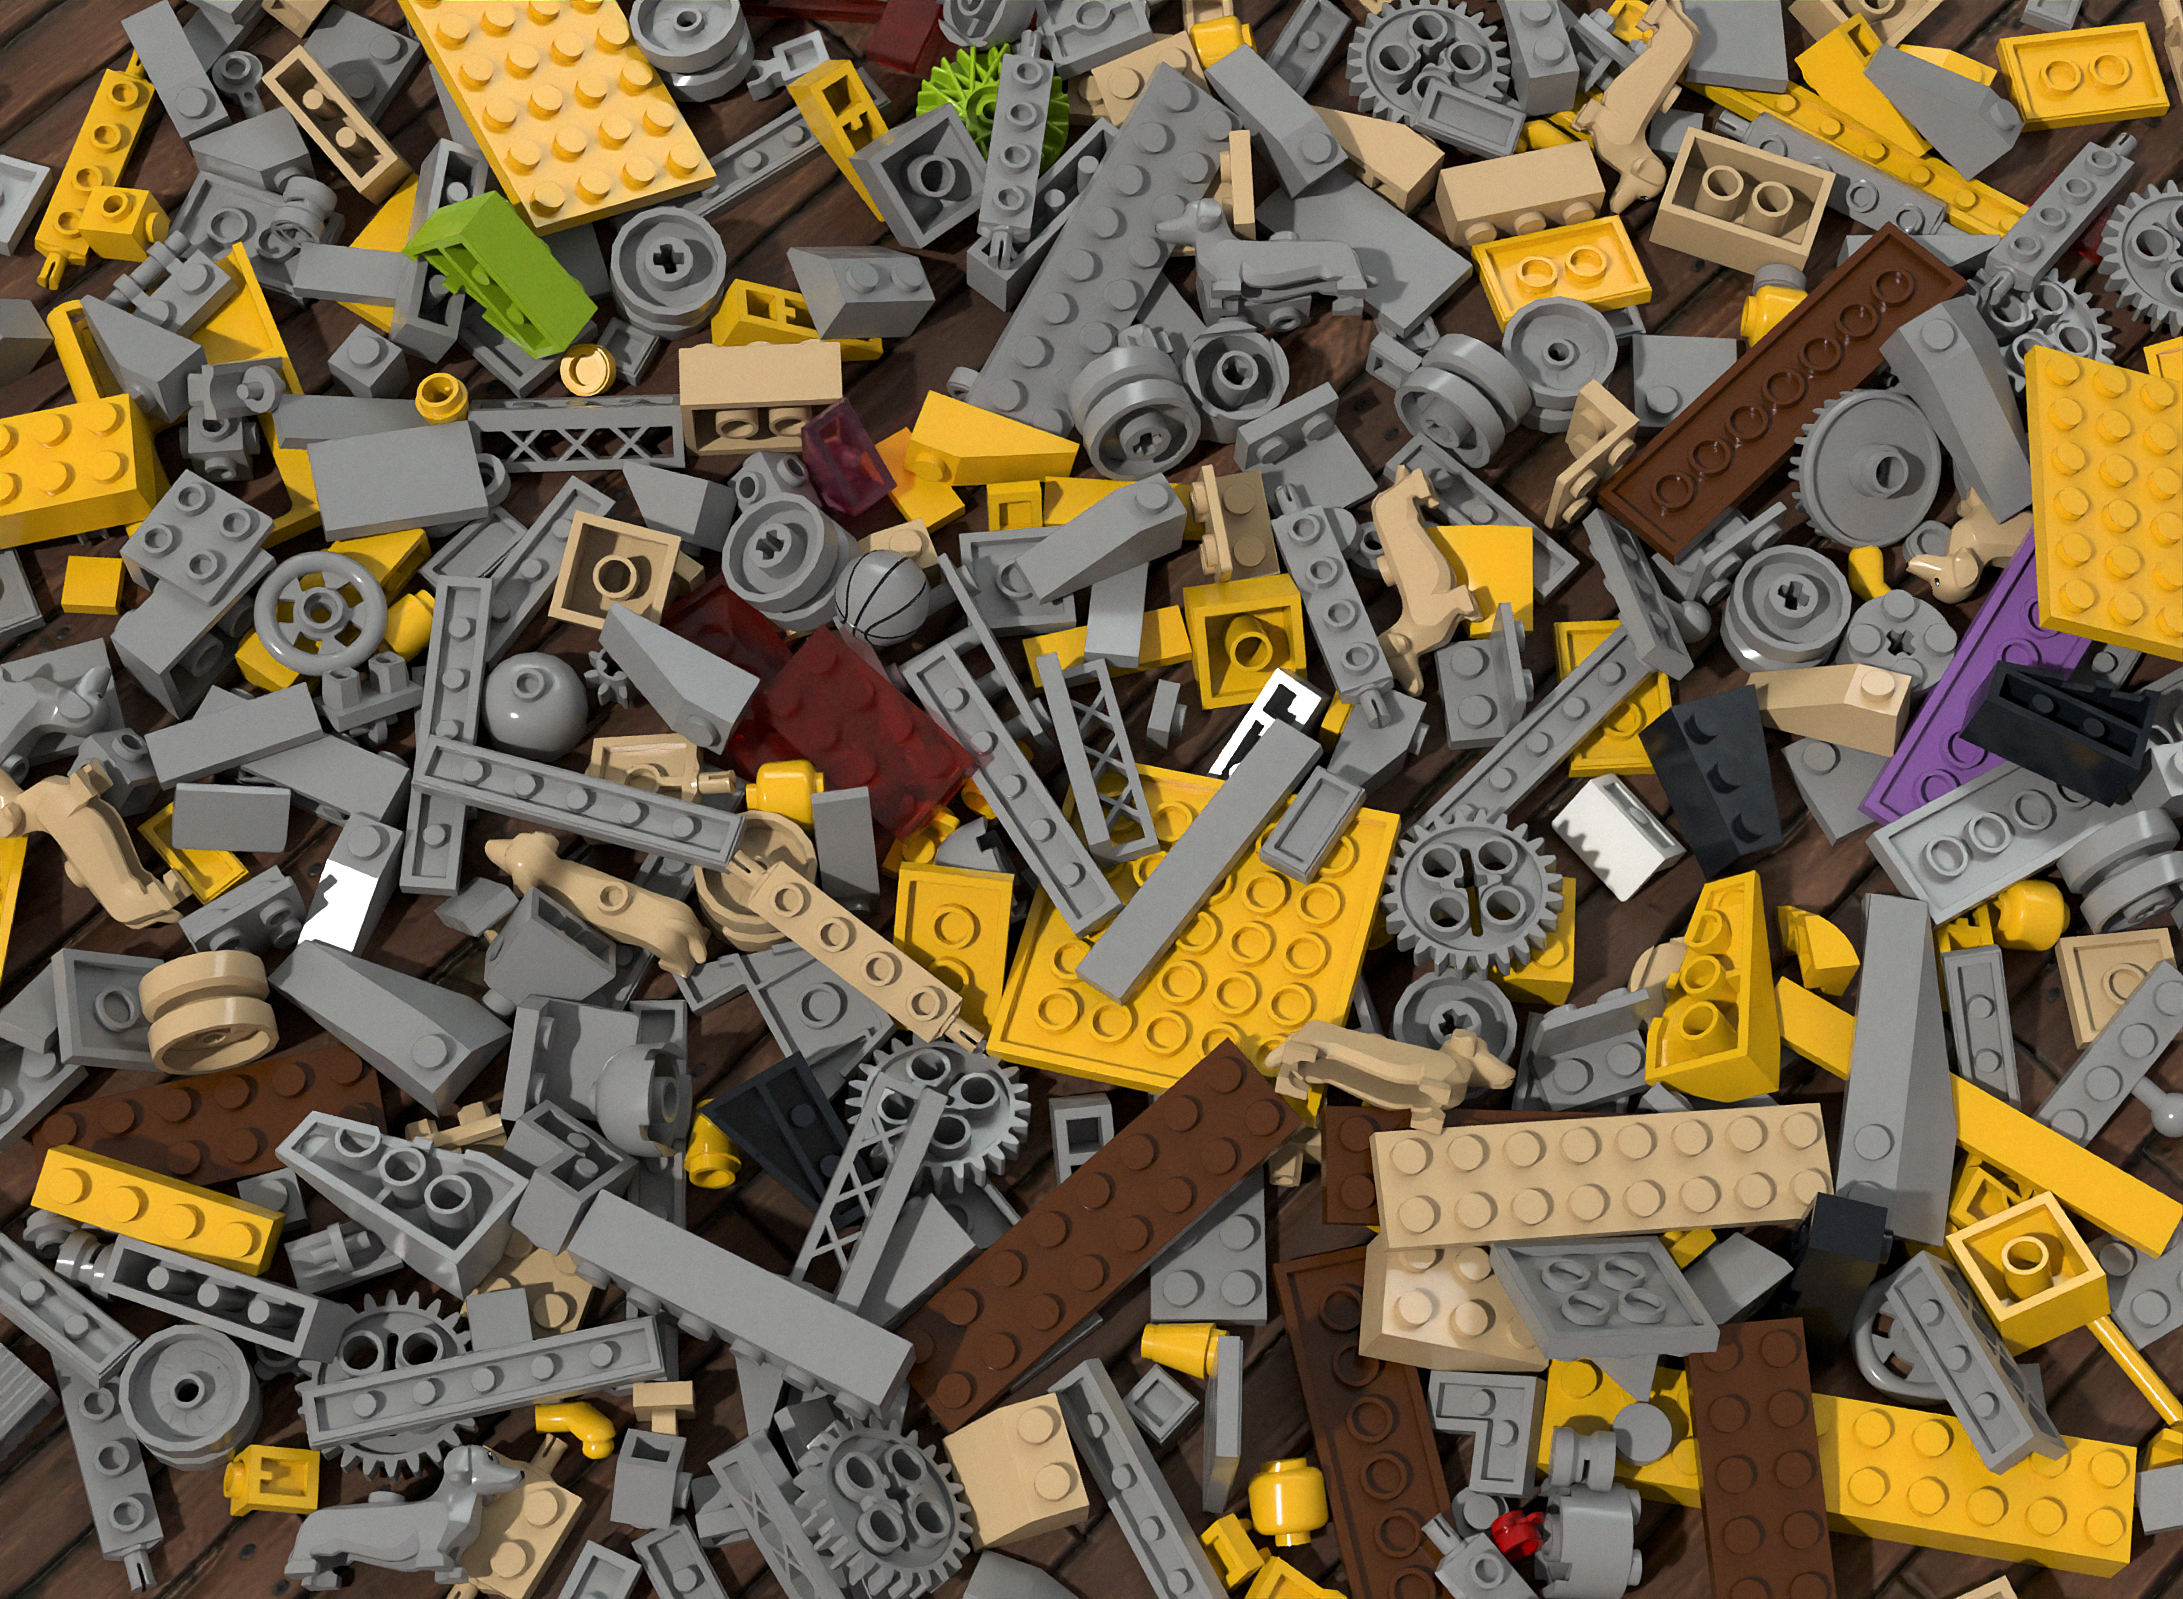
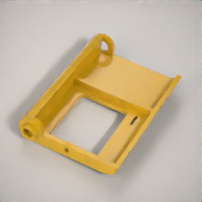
M240 241L232 245V251L228 256L214 262L233 279L239 289L188 339L203 346L208 364L267 356L282 357V368L279 378L283 379L286 383L284 394L304 395L244 246ZM159 287L146 292V294L150 297ZM80 300L65 302L54 308L48 314L46 323L54 338V345L76 402L81 403L125 394L95 345L86 317L77 323H74L70 318L73 315H85ZM130 304L124 311L132 314L136 308ZM188 410L171 424L149 413L144 414L150 422L157 504L169 491L171 484L154 440L161 431L188 420ZM272 412L256 415L291 498L292 508L287 514L273 520L275 528L260 546L264 550L323 525L307 450L279 448ZM144 520L124 524L129 539Z

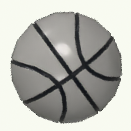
M880 549L855 557L839 575L835 586V610L841 624L853 637L873 646H890L909 639L923 625L930 609V585L925 573L915 561L898 551Z

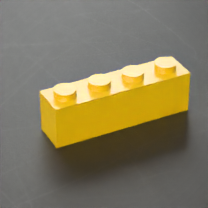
M422 528L336 540L329 549L324 548L320 550L343 554L365 566L382 587L387 606L432 556L426 531ZM322 573L305 575L299 582L303 592L314 587H325ZM352 584L338 591L346 600L348 608H353L363 602L359 591ZM278 601L276 608L277 622H294V602ZM317 609L311 614V618L317 623H325L332 616L325 609ZM348 623L345 630L335 639L348 647L358 638L361 630L352 623ZM255 627L243 636L238 645L235 658L243 678L266 694L306 682L311 694L322 682V677L300 674L277 662L262 645ZM301 634L297 639L295 647L307 653L318 654L322 641H314Z
M68 1144L48 1149L31 1201V1206L255 1277L270 1269L287 1217L285 1213Z

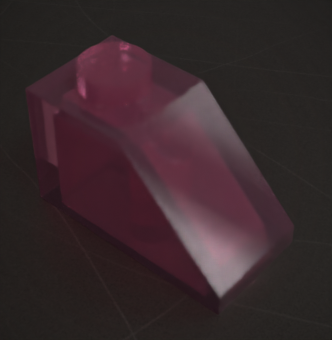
M841 397L801 427L803 464L829 507L857 517L897 487L895 480L847 398Z

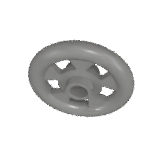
M329 551L301 553L277 565L264 579L254 603L256 632L268 653L286 668L300 674L322 677V673L327 670L345 667L354 669L365 662L381 643L388 621V607L385 594L374 575L358 561L343 554ZM322 573L325 587H314L305 592L301 591L298 578L308 574ZM350 584L359 591L363 602L353 608H348L346 600L338 593L339 590ZM278 601L295 603L293 607V623L277 622L276 608ZM317 609H325L332 616L325 623H317L311 618V614ZM348 623H352L361 630V633L351 645L346 647L335 638L345 630ZM302 634L314 641H322L318 654H311L297 649L295 644L299 635Z
M1890 1275L1879 1279L1868 1287L1849 1330L1850 1348L1858 1369L1875 1389L1895 1401L1914 1406H1931L1948 1402L1879 1285ZM1877 1313L1894 1319L1889 1328L1888 1339L1872 1334V1326ZM1891 1353H1894L1902 1362L1912 1366V1370L1906 1379L1895 1375L1884 1365Z

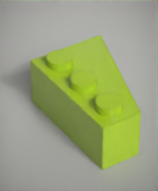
M496 190L436 209L401 251L413 262L421 255L447 277L442 285L454 295L461 288L487 309L481 317L533 359L565 352L598 309L585 293L583 285L567 273L553 257L549 246L533 234L517 215V211L512 203L501 197Z

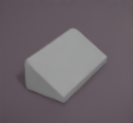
M177 783L172 809V845L177 849L266 853L284 852L287 840L291 789L283 787Z

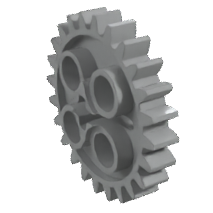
M1401 0L1398 10L1384 2L1382 3L1380 17L1369 12L1366 16L1365 28L1356 27L1353 43H1349L1345 78L1350 79L1349 95L1359 96L1357 108L1359 112L1374 109L1372 118L1405 124L1410 129L1414 125L1427 84L1431 78L1502 104L1503 94L1501 92L1506 94L1510 79L1508 74L1511 60L1504 58L1507 44L1501 41L1495 42L1498 31L1497 26H1489L1482 29L1483 12H1479L1470 18L1466 16L1467 3L1464 1L1454 10L1448 8V0H1439L1437 5H1430L1429 0H1420L1419 5H1412L1410 0ZM1420 37L1429 38V39H1431V40H1424V39H1421ZM1457 67H1465L1469 70H1462ZM1387 68H1396L1397 71L1389 70Z
M2168 180L2162 194L2151 183L2147 185L2142 197L2132 192L2124 206L2120 204L2116 206L2110 220L2107 221L2100 235L2103 239L2096 254L2103 257L2097 269L2098 273L2111 275L2104 290L2106 292L2121 291L2115 306L2122 308L2132 304L2136 308L2131 319L2133 322L2147 315L2152 318V332H2156L2162 323L2170 325L2172 337L2176 338L2183 327V293L2174 288L2183 289V227L2179 225H2183V192L2178 191L2173 180ZM2140 250L2148 251L2153 256L2145 255Z
M1983 268L1978 270L1972 280H1967L1968 288L1965 295L1968 296L1996 337L2014 398L2022 399L2025 411H2027L2024 355L2035 344L2107 364H2114L2108 357L2115 350L2116 345L2105 340L2113 331L2112 326L2098 324V320L2105 313L2104 309H2090L2087 303L2091 299L2092 294L2086 292L2077 295L2073 291L2076 286L2074 278L2064 284L2059 282L2057 268H2053L2047 276L2045 275L2030 292L2010 289L1997 305H1990L1991 298L1987 303L1984 302L1980 296L1981 288L1992 278Z
M1456 809L1453 824L1447 825L1444 819L1436 814L1434 815L1433 831L1428 832L1418 824L1413 826L1415 844L1404 839L1397 841L1399 857H1391L1389 875H1386L1384 881L1385 886L1382 893L1384 896L1380 897L1381 914L1389 915L1386 917L1387 933H1399L1397 936V946L1400 952L1415 947L1414 964L1416 966H1420L1432 958L1434 960L1435 976L1439 977L1450 965L1456 967L1458 981L1463 982L1468 968H1476L1481 981H1487L1489 966L1496 965L1502 974L1508 976L1510 975L1511 958L1514 957L1520 963L1527 966L1530 964L1529 946L1542 951L1546 949L1547 935L1545 932L1556 933L1558 929V916L1555 914L1562 913L1563 896L1558 894L1562 892L1563 878L1561 874L1555 873L1556 856H1543L1545 853V840L1540 837L1527 842V824L1523 823L1513 831L1507 829V814L1504 813L1494 824L1487 823L1485 809H1479L1475 820L1467 822L1462 810ZM1462 853H1468L1471 856L1474 890L1479 902V921L1483 932L1479 937L1472 934L1468 895L1466 889H1464V870L1460 857ZM1492 862H1500L1507 867L1495 871L1489 870L1484 866ZM1436 869H1444L1451 872V874L1442 878L1428 875L1429 872ZM1499 911H1508L1515 915L1508 920H1498L1492 917L1494 913ZM1444 918H1452L1459 922L1452 927H1441L1436 924L1438 920Z
M913 1032L912 1045L907 1047L895 1037L891 1039L890 1055L875 1049L872 1052V1065L860 1063L858 1065V1080L849 1081L848 1099L845 1100V1120H847V1134L849 1137L878 1071L922 1090L929 1088L949 1097L948 1105H945L910 1187L911 1193H915L922 1182H928L931 1185L933 1195L939 1196L943 1183L951 1182L954 1190L958 1194H962L964 1179L971 1178L977 1185L983 1187L986 1182V1169L1000 1176L1003 1175L1005 1171V1158L1017 1160L1019 1158V1144L1027 1142L1028 1124L1030 1123L1031 1103L1027 1102L1028 1085L1019 1083L1020 1069L1018 1066L1005 1068V1061L1003 1059L986 1056L987 1041L984 1039L975 1044L976 1048L971 1054H968L957 1043L945 1042L944 1033L928 1044ZM960 1032V1033H959V1034H961L963 1037L966 1038V1035H965L964 1032ZM884 1089L876 1110L885 1132L906 1124L915 1100L890 1089ZM872 1120L863 1140L877 1135ZM902 1132L888 1138L893 1152ZM880 1141L858 1150L861 1157L869 1156V1171L871 1173L878 1172L889 1164Z
M389 1290L385 1306L377 1307L372 1296L366 1294L364 1296L365 1311L357 1314L351 1307L333 1363L328 1364L313 1360L299 1361L298 1367L301 1372L312 1379L295 1385V1391L302 1398L301 1389L389 1371L388 1340L391 1336L399 1338L395 1357L396 1369L413 1366L408 1363L410 1354L415 1348L425 1344L438 1348L437 1355L433 1361L473 1353V1351H469L472 1349L470 1330L458 1334L464 1323L458 1311L442 1320L445 1307L438 1298L426 1310H423L422 1298L417 1291L412 1293L406 1305H401L395 1291ZM374 1348L378 1351L376 1361L367 1369L357 1370L349 1367L352 1356L358 1350ZM301 1406L297 1409L298 1414L303 1421H306L304 1407ZM473 1418L397 1433L395 1436L388 1435L322 1449L321 1452L328 1461L344 1452L340 1466L347 1474L352 1472L362 1462L363 1474L367 1481L372 1482L380 1467H385L391 1482L397 1483L402 1466L409 1465L417 1479L422 1478L423 1460L430 1458L440 1469L443 1468L444 1458L441 1450L446 1446L452 1450L462 1446L457 1436L460 1430L477 1433L479 1428Z
M870 1415L864 1422L850 1416L843 1423L837 1419L825 1430H822L806 1446L808 1451L797 1461V1464L803 1471L793 1479V1484L805 1492L794 1501L795 1506L811 1513V1516L801 1524L802 1528L818 1530L821 1538L814 1544V1549L820 1551L829 1548L834 1555L830 1562L832 1570L839 1568L843 1564L850 1568L849 1583L851 1585H855L862 1577L868 1579L869 1591L873 1596H876L885 1587H887L891 1599H899L906 1592L912 1599H918L926 1591L933 1593L962 1567L960 1560L970 1552V1548L964 1540L973 1533V1528L961 1520L971 1512V1507L957 1502L955 1498L964 1489L963 1484L948 1482L945 1476L950 1472L952 1466L950 1463L937 1465L932 1460L936 1453L934 1445H930L924 1450L917 1446L918 1432L916 1430H912L906 1437L900 1435L897 1420L892 1419L882 1429L878 1418Z

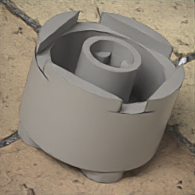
M1226 321L1214 324L1199 335L1183 358L1178 370L1184 382L1183 387L1192 398L1200 415L1201 433L1198 440H1210L1226 444L1236 443L1237 429L1276 409L1282 401L1290 377L1287 358L1280 345L1273 338L1269 341L1266 337L1256 332L1257 327L1240 321Z
M1891 590L1886 595L1869 600L1855 612L1836 650L1835 662L1836 665L1860 663L1912 676L1909 716L1916 714L1927 694L1941 680L1954 657L1957 636L1945 618L1933 606L1913 597L1905 590Z
M1546 1478L1538 1496L1549 1497L1546 1513H1543L1545 1521L1537 1527L1544 1543L1539 1550L1532 1554L1535 1579L1546 1580L1548 1585L1539 1590L1541 1596L1550 1599H1621L1627 1585L1637 1586L1642 1574L1641 1552L1639 1549H1633V1525L1636 1526L1638 1524L1641 1514L1639 1491L1637 1489H1626L1624 1484L1619 1481H1613L1610 1492L1592 1491L1587 1484L1576 1482L1572 1483L1568 1488L1549 1486L1548 1478Z

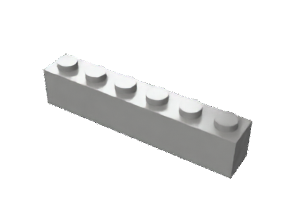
M602 1188L566 1249L574 1266L577 1267L575 1274L587 1283L600 1289H606L610 1283L628 1292L626 1296L627 1301L637 1308L652 1315H657L659 1310L662 1309L680 1318L677 1325L692 1336L708 1341L711 1335H714L732 1344L729 1351L740 1360L755 1367H760L763 1361L783 1370L784 1372L781 1377L790 1385L807 1393H813L815 1387L836 1397L833 1402L835 1406L861 1420H865L868 1413L884 1420L917 1359L913 1343Z

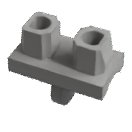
M1602 8L1596 9L1589 16L1584 13L1567 32L1579 70L1585 75L1577 85V89L1584 94L1594 83L1605 91L1609 84L1647 48V45L1641 40L1633 39L1625 46L1611 35L1617 27L1615 19Z
M276 356L201 365L202 372L189 373L187 377L189 403L191 406L204 407L205 420H222L269 413L279 406L282 394L286 391V383L283 379L279 378L282 368V357Z
M384 651L370 656L368 660L370 679L360 682L359 672L351 667L324 671L322 673V695L312 698L318 717L325 716L338 732L343 731V733L352 738L359 736L362 742L370 748L380 746L386 742L387 726L398 721L396 713L421 705L423 700L424 688L409 680L405 659L392 651Z
M354 1220L341 1225L339 1222L328 1225L326 1230L284 1244L298 1290L316 1296H322L404 1267L401 1258Z

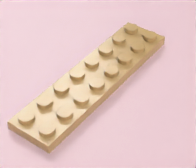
M1820 1103L1442 1128L1440 1136L1418 1129L1374 1132L1369 1137L1383 1253L1484 1246L1505 1242L1595 1238L1797 1223L1817 1192L1834 1195Z

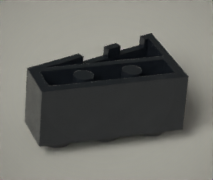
M1998 660L1970 698L1959 738L2110 808L2140 771L2161 692L2144 689L2140 695L2113 690L2112 682L2097 679L2091 686L2064 681V673Z
M1755 683L1670 707L1638 734L1707 881L1749 868L1783 843Z
M799 1050L695 1111L809 1212L816 1216L849 1140V1135ZM857 1152L853 1165L861 1185L874 1181ZM849 1174L846 1177L840 1194L854 1189ZM878 1187L864 1192L869 1206L872 1204ZM857 1195L835 1203L830 1215L835 1231L864 1216Z
M1817 1192L1801 1216V1219L1785 1240L1781 1257L1794 1270L1774 1297L1770 1320L1802 1317L1808 1361L1834 1366L1871 1281L1875 1279L1879 1263L1886 1264L1889 1259L1894 1233L1893 1230L1885 1228L1888 1208Z

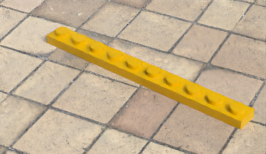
M1615 0L1607 12L1615 19L1617 26L1611 35L1625 46L1632 39L1641 40L1646 44L1654 31L1648 29L1645 32H1641L1635 26L1649 5L1640 0ZM1684 70L1676 80L1678 83L1751 122L1765 111L1947 203L1944 221L1971 235H2000L2002 239L2029 209V207L1975 178L1967 182L1954 167L1928 153H1924L1919 158L1824 102L1817 94L1790 80L1784 93L1685 82Z

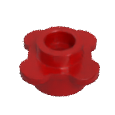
M1522 1510L1505 1513L1492 1522V1535L1489 1539L1509 1563L1524 1559L1539 1550L1544 1543L1537 1527L1544 1523L1545 1516L1542 1512H1534L1525 1516Z

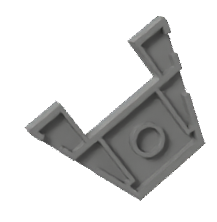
M794 941L772 945L770 950L743 956L735 953L718 957V961L694 966L688 979L672 973L697 1018L742 992L749 990L785 1057L787 1058L800 1050L830 1103L858 1073V1065L860 1063L867 1064L872 1058V1052L875 1049H880L898 1030L889 1013Z

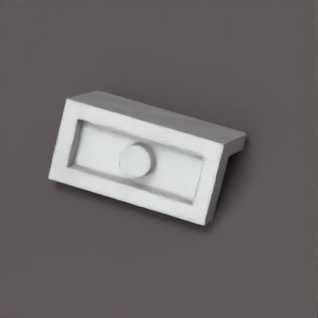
M1614 773L1591 779L1552 821V828L1616 897L1623 902L1630 900L1656 872L1674 866L1687 852Z

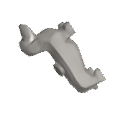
M1211 198L1194 200L1186 205L1181 217L1155 225V232L1161 241L1170 244L1189 245L1195 248L1196 272L1199 278L1211 288L1209 316H1237L1238 300L1240 297L1255 303H1269L1312 292L1338 297L1337 300L1332 302V316H1361L1364 307L1363 298H1366L1367 288L1379 285L1380 278L1373 275H1365L1362 261L1358 254L1347 243L1342 241L1300 239L1297 233L1291 231L1277 232L1270 236L1269 240L1246 241L1236 238L1230 231L1220 204Z
M0 666V768L8 773L17 785L26 777L29 770L27 757L42 736L52 732H61L86 739L93 733L104 731L110 719V707L104 700V695L112 675V670L105 666H95L69 690L39 677L17 682L11 678V674L5 668Z
M477 1445L456 1447L448 1453L444 1460V1476L439 1488L426 1500L405 1502V1498L400 1494L378 1491L369 1494L368 1503L329 1506L309 1514L301 1524L295 1546L288 1558V1564L285 1566L284 1574L292 1580H302L301 1586L309 1591L341 1590L342 1578L335 1574L334 1568L348 1566L352 1562L358 1561L401 1572L435 1571V1582L438 1584L469 1583L468 1570L459 1561L462 1554L479 1535L483 1505L488 1506L491 1504L493 1494L512 1492L519 1489L524 1484L525 1473L522 1470L500 1465L498 1457L485 1447Z

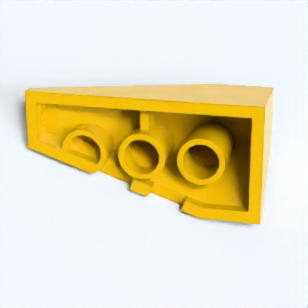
M1753 870L1704 884L1683 939L1688 948L1678 973H1670L1665 989L1670 993L1662 1016L1653 1017L1647 1033L1644 1081L1651 1087L1659 1082L1666 1090H1675L1679 1093L1725 1103L1779 1091L1781 1042L1761 881L1758 873Z

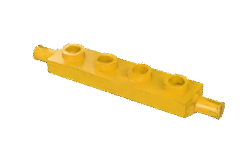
M135 49L125 72L106 69L35 236V249L47 257L36 281L44 288L47 287L49 282V290L58 289L67 265L86 266L92 248L76 229L94 185L119 187L156 98V89L153 84L145 79L147 72Z

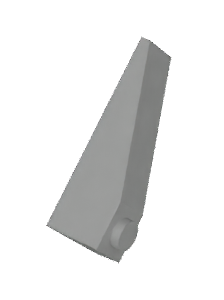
M307 939L267 978L268 984L438 1118L513 1036V1030L471 997Z

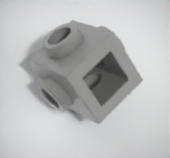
M191 406L188 409V427H180L179 441L182 458L191 459L196 475L210 483L254 480L253 454H260V434L257 422H249L247 416L222 420H205L204 407Z
M767 450L756 452L744 461L743 468L727 482L728 486L736 491L738 497L737 508L741 515L747 508L762 498L783 492L803 495L819 509L822 507L808 479L807 468L795 454L770 452Z
M130 727L108 732L99 731L87 737L79 746V755L67 776L69 777L80 768L98 760L114 783L101 794L100 799L113 806L121 817L147 812L160 791L161 785L144 739L137 735Z

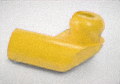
M1544 120L1524 122L1513 155L1574 143L1576 141Z
M1870 545L1862 548H1852L1849 553V587L1865 602L1886 595V593L1892 590L1884 583L1883 555L1878 546Z
M578 1401L548 1405L538 1404L535 1406L537 1434L572 1432L578 1439L583 1441V1454L591 1459L605 1458L613 1452L614 1443L612 1437L616 1435L612 1421L590 1403Z

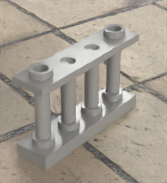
M944 553L936 559L947 581L930 590V609L927 617L959 600L972 623L963 630L900 666L895 662L887 666L880 653V650L887 646L866 644L846 631L837 615L832 619L927 797L931 801L950 808L960 802L952 784L959 781L958 774L966 769L955 752L947 756L944 752L935 755L928 739L935 736L933 730L938 728V726L926 709L923 711L920 707L914 710L910 709L903 695L910 692L911 688L902 673L903 670L946 640L951 644L958 656L983 643L996 669L975 681L987 699L1005 688L1008 689L1020 711L1019 715L1004 723L1015 741L1032 733L1045 752L1055 748L1046 731L1054 726V722L1040 698L1037 697L1030 701L973 598L981 593V590L966 564L956 568L947 554Z

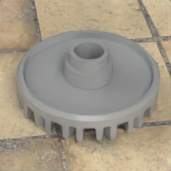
M1853 389L1852 392L1841 391L1839 392L1840 399H1827L1824 401V408L1813 409L1812 412L1819 418L1814 424L1805 423L1801 427L1807 437H1796L1794 439L1795 443L1804 445L1801 457L1790 458V462L1798 466V468L1790 471L1788 476L1791 479L1799 480L1800 491L1792 492L1793 498L1800 499L1795 508L1800 512L1809 514L1811 520L1806 522V524L1815 528V534L1832 539L1830 541L1832 543L1853 548H1862L1870 545L1878 546V548L1886 547L1910 534L1922 522L1933 504L1940 483L1942 465L1937 434L1931 427L1922 409L1913 401L1898 393L1877 389Z

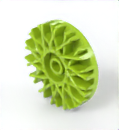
M1008 43L1004 44L1000 52L997 47H993L989 50V53L977 54V48L970 47V56L964 50L959 49L956 61L949 64L946 57H943L941 59V68L936 66L932 68L931 80L927 82L923 79L922 91L918 92L916 117L946 103H951L986 163L988 161L1004 53L1011 54V48ZM1054 70L1039 175L1045 172L1059 157L1065 146L1069 130L1070 106L1068 104V94H1063L1062 79L1060 76L1054 77Z

